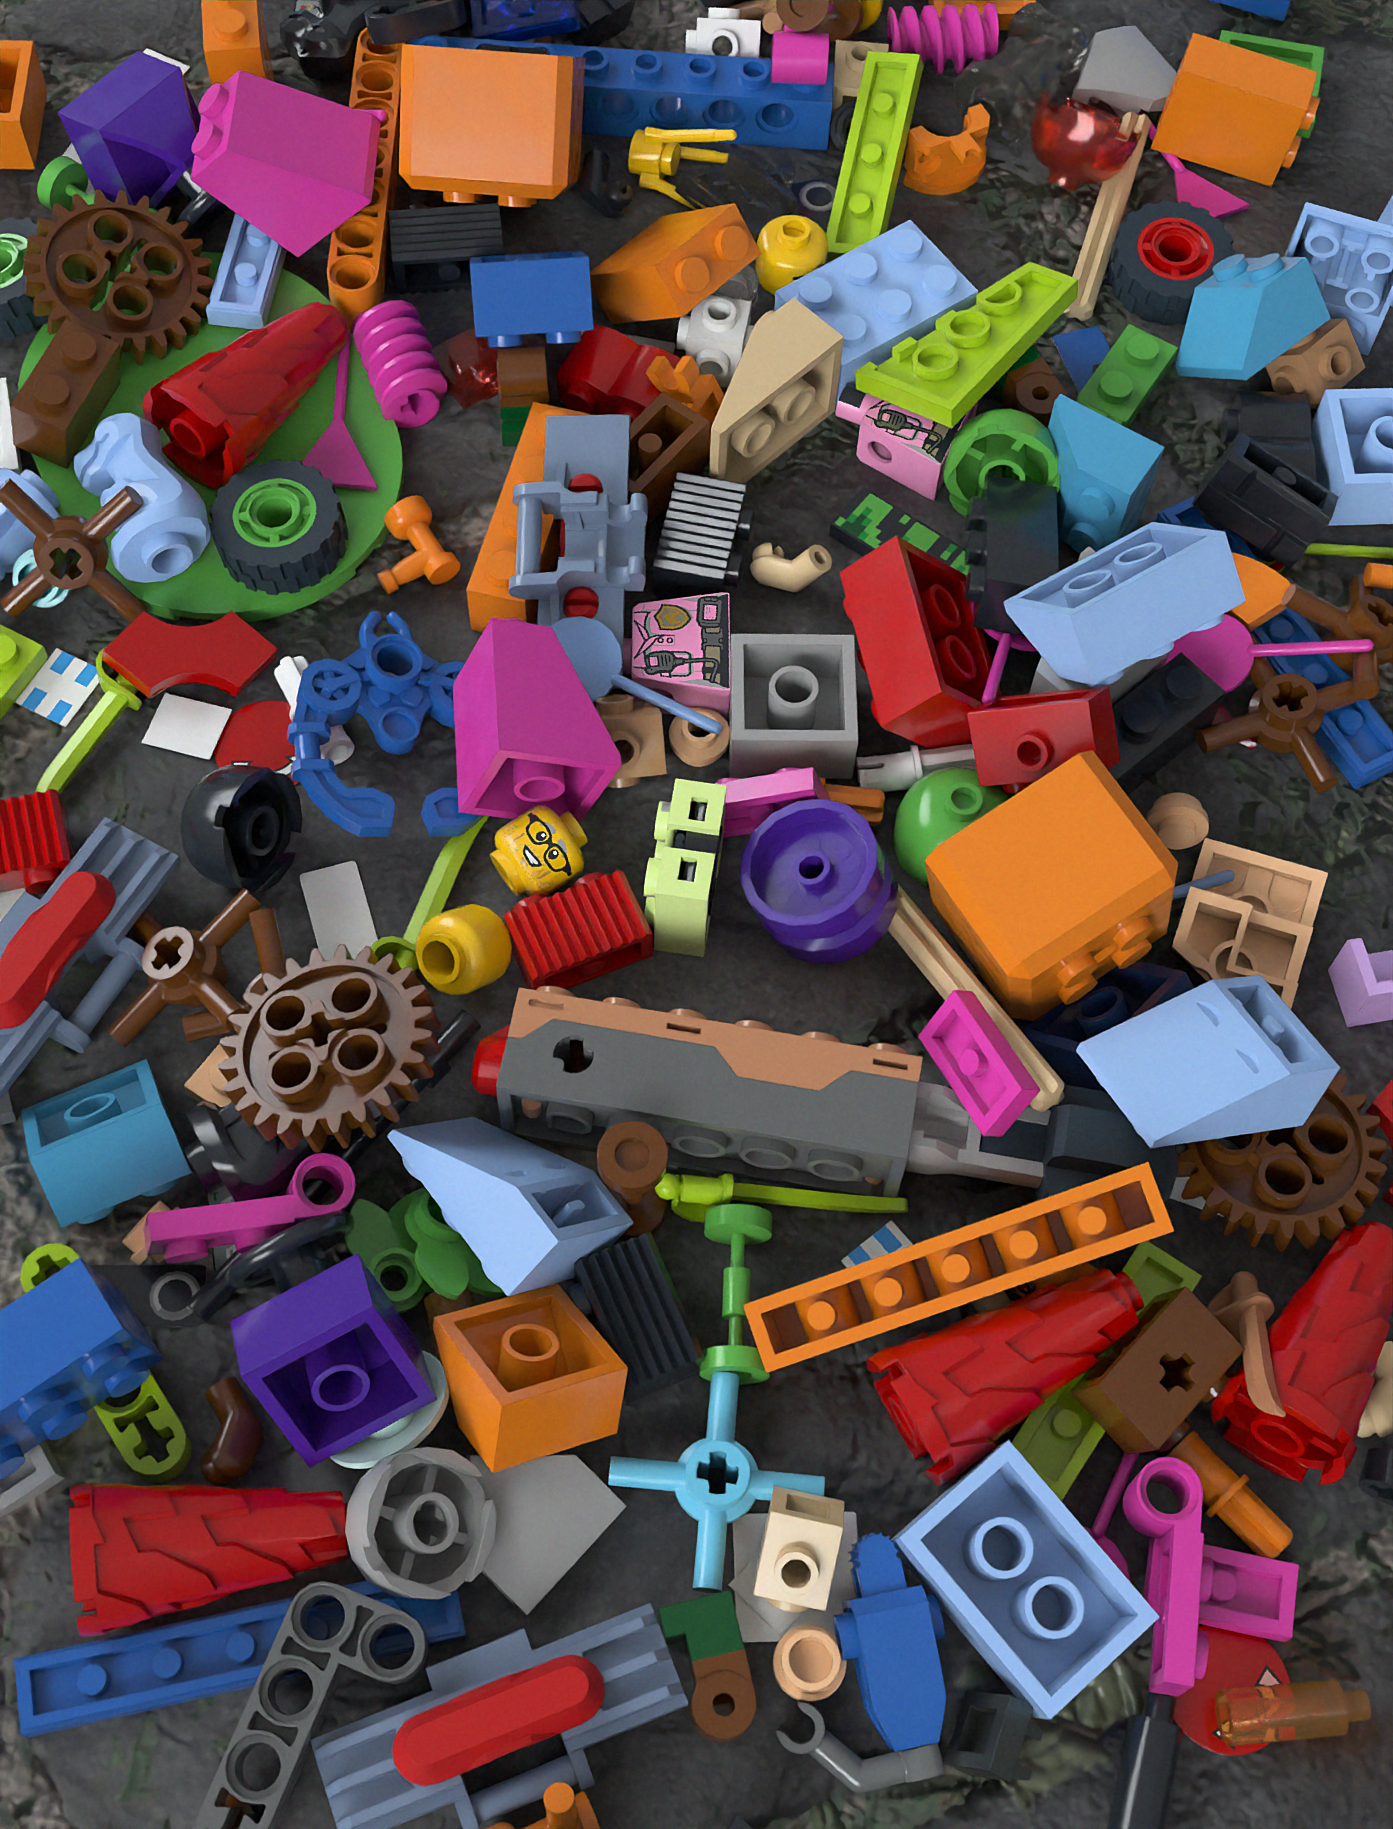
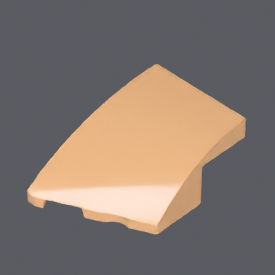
M1205 838L1192 881L1225 870L1233 871L1235 878L1229 883L1207 890L1190 886L1171 949L1206 981L1261 975L1291 1010L1328 872Z

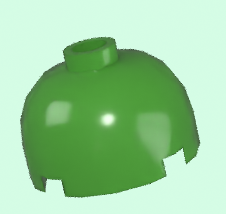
M1011 408L992 409L971 418L955 433L944 464V483L950 493L949 500L954 509L966 518L971 496L981 497L987 474L1055 486L1057 495L1060 489V474H1057L1058 456L1049 429L1030 414Z
M950 767L928 773L911 785L896 811L892 845L900 866L915 882L927 887L928 877L924 860L939 844L1011 797L1004 792L1000 785L980 787L976 769Z

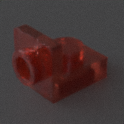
M475 326L433 347V355L439 361L440 372L447 381V389L463 409L482 400L491 399L499 394L496 359H498L497 347H488V342L484 337H476Z

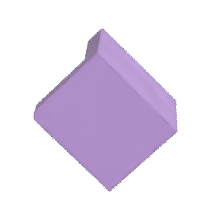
M1362 938L1347 940L1328 969L1347 1027L1393 1020V950L1367 954Z

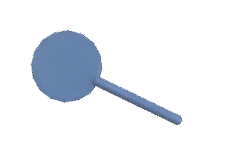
M577 616L563 618L549 626L554 630L593 704L596 703L597 698L607 696L616 686L711 733L718 734L722 731V725L719 722L621 676L623 667L621 646L613 632L598 620Z

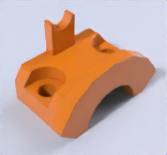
M982 104L968 108V113L964 118L962 133L950 137L937 136L928 132L922 125L909 130L904 167L907 171L904 175L903 185L922 194L944 196L962 192L977 182L985 169L987 152L985 142L990 122V115Z

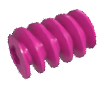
M986 3L980 16L975 4H966L962 9L961 16H959L955 5H945L940 18L933 5L924 6L919 20L913 6H904L898 20L893 8L888 7L886 38L887 44H889L888 52L920 54L923 69L926 60L931 59L937 75L943 73L947 59L953 60L957 74H963L967 58H973L977 73H983L987 58L995 57L998 48L999 24L996 6L994 3Z
M395 300L376 305L359 314L352 323L350 334L353 336L356 350L360 353L361 363L367 371L368 381L374 389L376 401L380 404L383 418L386 421L394 419L398 428H416L426 425L437 415L440 409V400L447 391V381L440 372L438 359L433 355L432 344L426 338V330L419 320L418 310L412 303Z

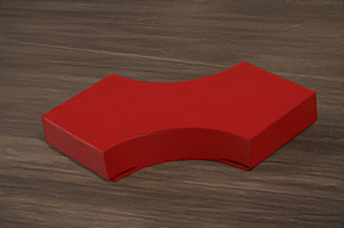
M232 610L217 621L191 627L165 623L144 611L103 650L102 660L148 698L154 697L168 687L183 683L208 684L221 689L233 697H237L276 658L278 648Z

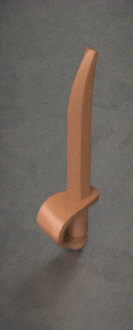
M1239 1271L1234 1274L1231 1283L1217 1293L1205 1307L1245 1348L1242 1356L1246 1386L1251 1401L1261 1411L1284 1418L1286 1412L1281 1404L1275 1384L1266 1329V1321L1274 1313V1304L1268 1295L1259 1292L1257 1279L1252 1273Z

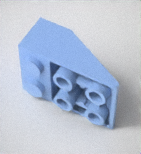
M1306 202L1284 257H1307L1331 319L1346 318L1360 354L1368 356L1393 300V226Z
M1261 975L1208 981L1081 1042L1076 1049V1052L1096 1076L1099 1084L1106 1089L1132 1123L1135 1131L1145 1140L1150 1148L1303 1126L1340 1069V1066Z
M475 1117L393 1129L387 1135L388 1139L401 1154L407 1171L422 1182L442 1209V1215L447 1224L462 1235L482 1262V1268L486 1276L494 1284L501 1287L507 1296L575 1278L574 1263L577 1260L587 1258L593 1253H600L605 1248H610L634 1223L593 1170Z

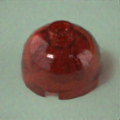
M1043 91L1033 115L1030 127V143L1036 159L1051 170L1047 180L1062 188L1077 191L1080 183L1098 185L1118 175L1132 157L1142 135L1141 130L1133 126L1128 136L1118 130L1122 119L1069 97L1066 98L1064 105L1051 104L1055 93Z

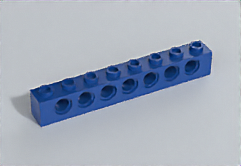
M436 35L409 40L408 43L409 45L481 50V44L549 49L548 55L585 58L582 134L633 137L638 129L645 130L647 126L663 130L732 129L737 133L735 140L710 143L828 150L835 64L828 63L826 85L771 82L772 59Z

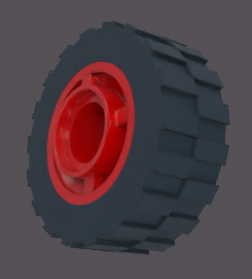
M1160 200V203L1151 204L1150 202L1142 205L1140 210L1132 211L1126 216L1125 223H1121L1117 231L1107 265L1109 267L1107 273L1108 284L1112 285V293L1116 300L1119 299L1127 311L1138 314L1142 320L1148 322L1156 321L1160 322V325L1171 326L1172 323L1186 324L1195 287L1214 275L1212 269L1217 263L1236 255V250L1232 248L1233 238L1224 229L1225 225L1219 218L1215 219L1209 214L1210 211L1202 207L1199 209L1192 206L1191 203L1184 201L1177 203L1171 202V200Z

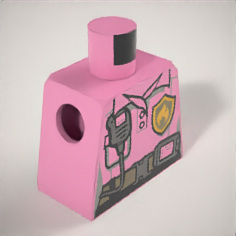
M847 383L838 400L835 415L860 425L856 451L860 461L934 501L944 482V464L954 435L965 423L975 417L978 402L953 428H950L856 389V386Z
M713 593L639 603L634 606L632 638H624L623 675H632V681L688 708L704 707L712 709L722 715L726 722H728L730 703L729 593ZM632 695V696H633V702H634V701H644L643 699H641V698H639V697H637V696H635V695ZM659 707L661 713L674 715Z

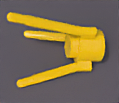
M648 126L645 130L638 129L630 145L629 171L630 173L641 175L640 187L657 190L694 210L715 207L666 182L663 178L665 175H675L680 159L735 164L737 161L735 154L683 147L677 142L733 141L736 139L737 133L732 129L663 130Z

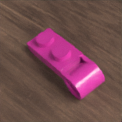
M785 24L784 31H774L770 59H772L771 82L826 85L829 33H816V31L799 32Z
M318 1153L307 1157L299 1164L286 1189L285 1196L148 1213L144 1226L147 1256L164 1254L165 1262L183 1263L208 1256L207 1248L234 1244L237 1253H245L264 1240L303 1221L332 1211H344L355 1192L354 1173L342 1158L329 1153ZM312 1178L326 1180L333 1186L336 1192V1202L324 1206L314 1204L305 1196L302 1183Z
M1172 1457L1155 1459L1138 1473L1125 1490L1123 1509L1128 1522L1136 1531L1147 1537L1160 1539L1155 1612L1159 1615V1618L1153 1625L1149 1692L1179 1697L1194 1687L1195 1678L1202 1679L1204 1677L1207 1667L1208 1635L1205 1632L1198 1631L1200 1602L1207 1603L1210 1598L1213 1584V1560L1211 1557L1203 1556L1204 1533H1200L1203 1502L1201 1481L1192 1467ZM1148 1483L1164 1484L1174 1492L1178 1501V1511L1176 1514L1162 1513L1151 1505L1146 1493Z

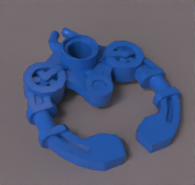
M378 611L370 612L360 625V648L342 661L329 658L312 662L303 670L296 697L297 706L293 723L289 724L287 729V739L289 743L294 745L296 760L291 765V779L302 784L313 803L331 821L358 837H389L393 824L395 803L392 796L375 788H347L336 776L334 762L330 759H321L320 745L329 742L331 737L330 727L345 724L356 712L367 721L380 748L390 754H405L415 746L422 721L426 715L430 714L431 717L444 726L455 728L453 683L465 664L459 661L440 664L424 654L414 642L410 626L397 612L393 611L386 616L387 623L398 634H386L377 637L374 634V630L382 622V616ZM386 672L393 673V674H395V675H397V676H393V675L387 674ZM440 788L425 797L421 810V817L429 836H460L484 817V815L459 812L458 788Z

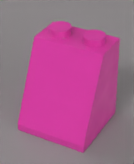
M241 70L236 72L224 84H213L203 95L198 108L202 114L199 132L191 148L195 156L190 180L295 256H301L372 202L381 122L373 115Z
M491 617L453 683L459 812L515 819L532 807L543 805L551 808L558 816L567 811L570 812L580 824L621 768V755L552 627L529 624L516 618L498 619Z

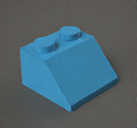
M1273 253L1261 258H1245L1244 254H1236L1217 263L1212 269L1214 275L1195 287L1175 368L1179 376L1247 380L1330 320V314L1307 257H1280L1278 253Z
M1060 394L1054 402L1048 425L1058 456L1057 474H1060V489L1056 495L1058 539L1069 544L1080 554L1087 547H1091L1097 552L1129 535L1142 518L1165 447Z
M147 1059L21 1110L29 1160L61 1228L74 1222L88 1224L98 1221L109 1215L117 1204L140 1194L143 1196H155L173 1188L181 1177L192 1173L183 1146Z

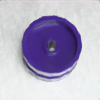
M827 799L797 801L772 813L752 832L741 855L740 882L750 905L757 916L763 921L773 941L793 958L815 965L845 962L868 951L887 932L897 911L898 882L868 821L849 805Z

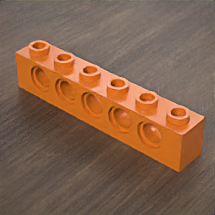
M1146 1162L744 1304L743 1307L765 1371L768 1373L1173 1232L1174 1229L1149 1163Z

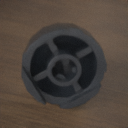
M226 765L202 777L190 791L181 814L180 832L182 845L191 865L213 883L228 889L239 891L245 888L250 892H265L279 883L291 867L296 854L294 852L284 853L290 842L291 831L301 833L303 820L300 796L291 778L284 773L274 772L269 767L257 765Z

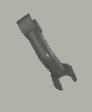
M798 1701V1707L805 1714L809 1715L815 1723V1734L811 1739L799 1742L781 1728L776 1731L780 1743L788 1751L796 1754L808 1753L845 1786L856 1793H865L904 1782L920 1781L946 1773L938 1742L862 1760L825 1728L823 1714L815 1705L809 1702Z

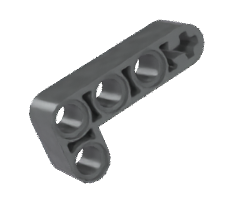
M322 1581L309 1584L300 1590L287 1610L192 1829H231L241 1807L226 1806L229 1793L241 1802L264 1804L266 1806L262 1818L255 1813L245 1814L239 1829H277L312 1748L310 1740L316 1738L345 1668L348 1667L384 1683L397 1685L411 1681L422 1672L428 1662L430 1653L428 1635L421 1624L403 1611L335 1583ZM328 1598L339 1600L345 1612L343 1627L331 1639L323 1641L313 1639L307 1629L306 1621L309 1611L320 1600ZM398 1626L408 1629L413 1636L415 1645L412 1657L401 1668L393 1670L382 1668L375 1659L374 1648L376 1640L388 1628ZM296 1670L304 1671L308 1674L313 1684L312 1700L300 1713L287 1715L280 1710L276 1703L275 1691L277 1684L289 1672ZM268 1744L278 1753L281 1769L275 1783L266 1790L259 1791L248 1785L244 1778L243 1765L246 1756L253 1748L258 1745Z

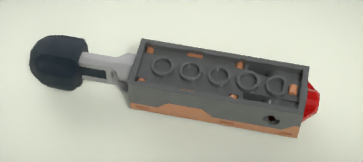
M541 986L537 990L519 987L510 1025L479 1041L472 1068L471 1085L480 1095L497 1097L502 1130L524 1140L597 1153L598 1144L602 1136L611 1127L626 1121H639L654 1127L663 1136L668 1149V1165L721 1175L732 1174L733 1177L812 1191L896 1198L904 1171L926 1175L958 1174L1036 1188L1037 1201L1148 1162L1162 1200L1165 1203L1171 1196L1178 1174L1175 1145L1150 1148L1145 1140L1135 1131L1132 1123L1109 1093L1105 1091L1067 1085L1063 1089L1064 1098L1058 1105H1052L1045 1112H1039L1027 1106L1002 1137L983 1136L952 1089L943 1085L919 1081L923 1057L909 1055L904 1049L896 1045L877 1043L868 1047L841 1043L835 1036L823 1032H807L801 1036L775 1032L769 1025L753 1020H742L735 1024L708 1020L703 1014L689 1009H673L669 1013L642 1009L634 1001L619 997H610L603 1001L578 998L570 991L556 986Z

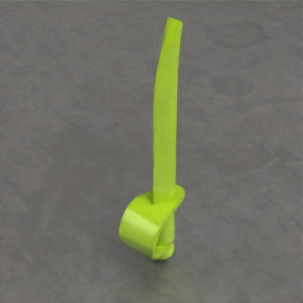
M104 649L99 652L96 658V671L99 683L105 694L44 772L37 785V792L55 789L60 796L127 706L134 710H139L142 706L141 700L135 695L138 691L135 686L120 674L115 680L107 675L111 667L102 660Z
M484 816L464 834L452 836L448 840L435 862L404 937H382L372 944L371 948L377 959L391 953L395 956L401 969L410 966L416 974L419 967L415 954L416 938L427 921L435 915L442 913L460 868L489 816Z
M666 1173L662 1181L655 1187L656 1194L660 1198L665 1200L671 1199V1209L677 1215L691 1222H704L705 1212L708 1209L729 1204L731 1200L848 1212H908V1199L861 1196L733 1182L732 1174H723L718 1178Z

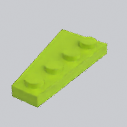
M1028 262L976 295V305L968 310L958 312L951 310L936 320V330L918 341L908 337L892 347V357L876 366L870 361L855 370L856 389L953 428L1078 298V279L1033 262Z

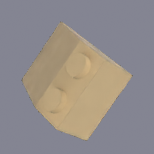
M794 297L775 312L768 311L757 321L750 334L711 427L709 477L746 483L835 412L844 336Z

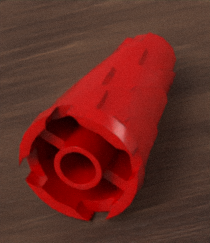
M320 302L309 303L303 308L295 310L261 329L246 332L221 350L209 352L168 378L161 380L146 393L142 407L145 420L157 427L158 431L163 428L170 439V442L161 448L164 455L176 468L198 484L216 489L224 482L225 487L230 482V477L237 472L239 474L242 473L262 451L267 443L266 440L299 406L298 400L318 381L321 371L344 348L348 340L347 322L342 313L334 306L324 305Z
M1370 1221L1364 1223L1363 1226L1356 1225L1343 1230L1334 1240L1308 1282L1293 1295L1275 1323L1267 1330L1275 1384L1281 1404L1286 1412L1284 1418L1261 1411L1251 1401L1246 1386L1243 1361L1233 1374V1377L1227 1379L1220 1393L1214 1398L1211 1406L1214 1425L1217 1420L1223 1419L1226 1415L1231 1424L1223 1437L1241 1454L1259 1466L1302 1483L1309 1468L1323 1470L1317 1485L1337 1482L1348 1469L1357 1451V1446L1354 1442L1361 1426V1417L1375 1382L1373 1376L1377 1368V1362L1391 1326L1388 1321L1393 1311L1392 1228L1379 1222Z
M1103 1267L1057 1287L1053 1284L1045 1286L997 1310L969 1316L929 1336L924 1332L892 1347H885L867 1358V1368L872 1373L888 1371L886 1376L873 1382L875 1389L915 1460L929 1452L936 1464L928 1468L924 1473L934 1484L940 1486L959 1476L961 1472L996 1448L994 1442L1024 1420L1030 1412L1043 1404L1046 1398L1100 1362L1098 1359L1100 1354L1139 1324L1136 1312L1144 1308V1302L1137 1287L1125 1272L1120 1271L1113 1275L1110 1270Z
M98 1482L72 1485L70 1487L69 1495L71 1501L74 1502V1507H69L74 1603L83 1602V1612L97 1611V1614L76 1618L80 1637L105 1635L114 1629L131 1626L153 1616L199 1607L237 1591L294 1578V1573L348 1560L349 1546L345 1534L348 1502L344 1503L342 1491L287 1492L286 1488L229 1489L195 1484L136 1486L123 1483L103 1484Z

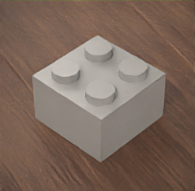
M731 634L729 703L730 778H751L774 774L780 769L790 767L800 769L813 767L819 778L852 779L858 746L854 635Z

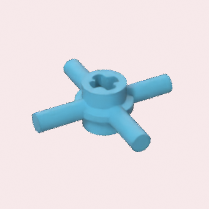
M729 1372L712 1373L706 1438L689 1446L678 1462L611 1456L608 1485L674 1491L683 1510L699 1521L693 1590L704 1593L722 1592L727 1524L743 1517L753 1506L756 1499L771 1501L774 1486L824 1497L825 1476L758 1470L757 1464L750 1452L734 1441L740 1377ZM709 1468L724 1469V1479L729 1482L726 1483L724 1494L709 1493V1483L705 1480L708 1479Z

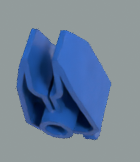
M872 1532L870 1536L866 1534L862 1537L863 1539L857 1538L856 1544H851L852 1551L848 1552L851 1555V1559L848 1562L853 1564V1568L850 1571L856 1598L842 1601L843 1613L833 1615V1622L842 1660L853 1659L864 1710L889 1750L893 1749L896 1752L940 1741L947 1695L936 1641L944 1639L945 1633L941 1610L934 1594L926 1595L922 1585L907 1587L901 1559L896 1556V1553L899 1551L895 1549L894 1544L896 1542H891L889 1540L890 1536L884 1537L881 1532L878 1535Z

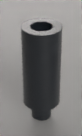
M1147 1691L1143 1715H1130L1106 1829H1164L1183 1730L1172 1724L1176 1698L1170 1695Z

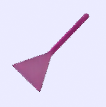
M1141 109V110L1139 111L1138 115H1143V114H1145V113H1144V111ZM1151 122L1148 137L1153 142L1156 127ZM1160 152L1174 170L1177 203L1184 201L1191 203L1192 206L1199 209L1202 207L1210 211L1209 214L1215 219L1226 217L1249 207L1247 202L1186 169L1176 155Z
M347 331L348 340L344 348L338 353L333 422L302 463L309 468L313 466L320 470L322 476L325 479L329 478L334 487L377 491V485L344 424L351 335Z

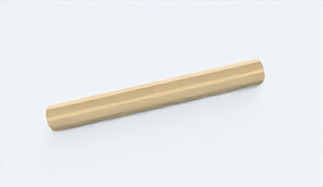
M1131 111L1123 116L1073 277L1078 279V298L1064 311L1068 318L1076 317L1080 321H1086L1092 317L1115 237L1151 125V121L1146 114L1138 115Z
M898 884V908L888 931L945 1001L954 990L974 992L1040 1088V1092L1030 1102V1106L1039 1112H1045L1052 1105H1058L1064 1098V1082Z

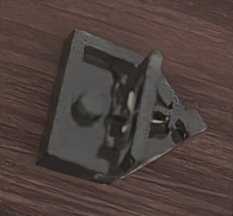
M730 148L724 166L716 164L681 172L675 188V192L697 210L735 203L756 244L761 229L769 221L780 216L793 215L798 203V199L792 194L791 188L795 178L793 167L778 163L776 168L771 165L766 170L758 167L739 150Z

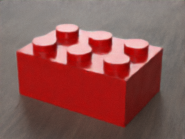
M896 535L839 572L846 596L843 600L844 609L854 625L859 643L857 657L861 667L868 676L874 698L871 701L873 715L885 730L900 735L924 748L935 749L972 744L967 712L983 703L982 697L993 663L982 628L973 627L971 602L964 601L967 577L962 572ZM999 686L996 693V697H1002V693Z

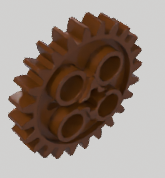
M97 189L95 190L94 204L90 205L78 194H74L71 212L55 203L52 209V220L40 217L37 220L36 235L28 236L27 255H24L23 275L26 276L25 295L35 297L33 314L35 316L49 315L47 332L50 335L57 333L65 319L120 343V360L122 352H130L136 364L142 365L144 351L150 349L158 359L163 360L166 355L167 342L173 347L182 350L187 333L196 336L199 333L201 318H207L206 308L211 301L209 298L214 280L208 277L211 260L200 257L202 240H186L189 227L187 221L170 225L168 220L171 208L168 206L160 209L156 214L148 211L149 197L145 195L136 206L128 204L125 190L119 191L114 203L108 202L103 192ZM101 240H112L118 244H107ZM139 244H145L138 253L136 252L133 255L129 273L124 271L129 264L131 253ZM152 270L161 271V272H163V273H166L167 275H166V276H160V275H156V274H154V273H151L150 271H152ZM79 278L87 281L88 283L77 284L75 282L70 281L69 279ZM108 281L113 282L114 284L110 287L107 294ZM107 294L106 301L102 305V307L97 311H93L92 309L96 307L100 301L102 302ZM129 309L138 315H126L119 310Z
M339 944L332 960L325 961L318 948L312 949L309 965L303 968L295 960L289 958L286 960L287 976L281 980L269 973L262 975L264 984L268 988L263 995L250 992L243 994L242 997L251 1009L248 1014H232L229 1016L228 1021L238 1035L220 1039V1045L229 1057L218 1064V1069L228 1081L223 1089L249 1127L255 1125L267 1141L278 1135L285 1146L293 1150L302 1138L305 1137L314 1152H320L327 1136L334 1134L342 1148H348L352 1129L361 1127L367 1136L373 1138L376 1136L375 1118L382 1114L394 1122L401 1119L394 1105L399 1098L415 1102L420 1099L418 1092L412 1084V1080L433 1077L434 1072L425 1057L441 1052V1047L433 1034L441 1028V1023L432 1009L435 1005L425 986L420 984L413 969L410 966L401 969L395 956L391 953L378 961L371 946H365L354 960L345 944Z
M1345 1074L1339 1075L1331 1081L1303 1126L1217 1138L1229 1140L1239 1150L1227 1149L1220 1145L1216 1139L1175 1145L1178 1160L1177 1177H1190L1185 1184L1181 1197L1183 1200L1203 1197L1206 1202L1199 1216L1203 1221L1212 1218L1218 1213L1226 1217L1223 1226V1235L1226 1237L1233 1234L1239 1226L1248 1228L1249 1244L1254 1248L1258 1245L1264 1233L1272 1234L1279 1252L1285 1251L1292 1235L1295 1234L1306 1250L1313 1248L1320 1236V1232L1333 1242L1341 1234L1345 1224L1351 1227L1358 1224L1365 1212L1364 1207L1370 1208L1380 1191L1376 1186L1384 1176L1387 1166L1379 1162L1387 1147V1141L1372 1136L1381 1120L1379 1116L1359 1115L1368 1097L1365 1094H1355L1346 1097L1342 1091L1348 1076ZM1311 1143L1322 1144L1332 1154L1320 1152ZM1267 1183L1280 1184L1291 1195L1279 1194L1272 1190Z

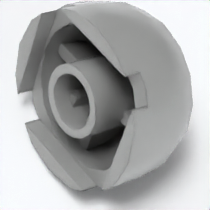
M421 1447L380 1460L360 1478L348 1502L345 1534L351 1558L368 1582L396 1597L439 1600L452 1595L449 1592L455 1591L463 1582H472L483 1571L495 1542L497 1513L493 1499H485L483 1487L477 1480V1477L483 1476L475 1464L453 1450Z

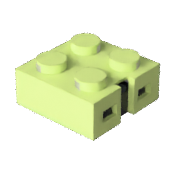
M676 778L672 801L659 802L654 839L657 840L655 858H649L644 885V896H647L644 916L648 925L654 926V950L704 957L723 847L727 786Z

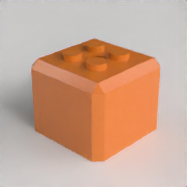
M402 44L399 174L412 189L443 191V201L476 203V200H483V194L498 195V205L531 207V204H537V198L554 199L566 193L579 181L585 58Z
M1093 750L1078 753L939 844L924 860L934 911L1011 1018L1028 1021L1038 1019L1062 1002L1068 1005L1079 1000L1096 986L1098 978L1116 966L1119 969H1124L1132 965L1150 951L1153 942L1167 934L1178 868L1177 860Z

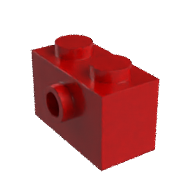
M1109 686L995 697L994 702L982 703L967 712L980 787L1003 785L1005 793H1019L1078 753L1091 750L1094 751L1107 770L1121 760Z

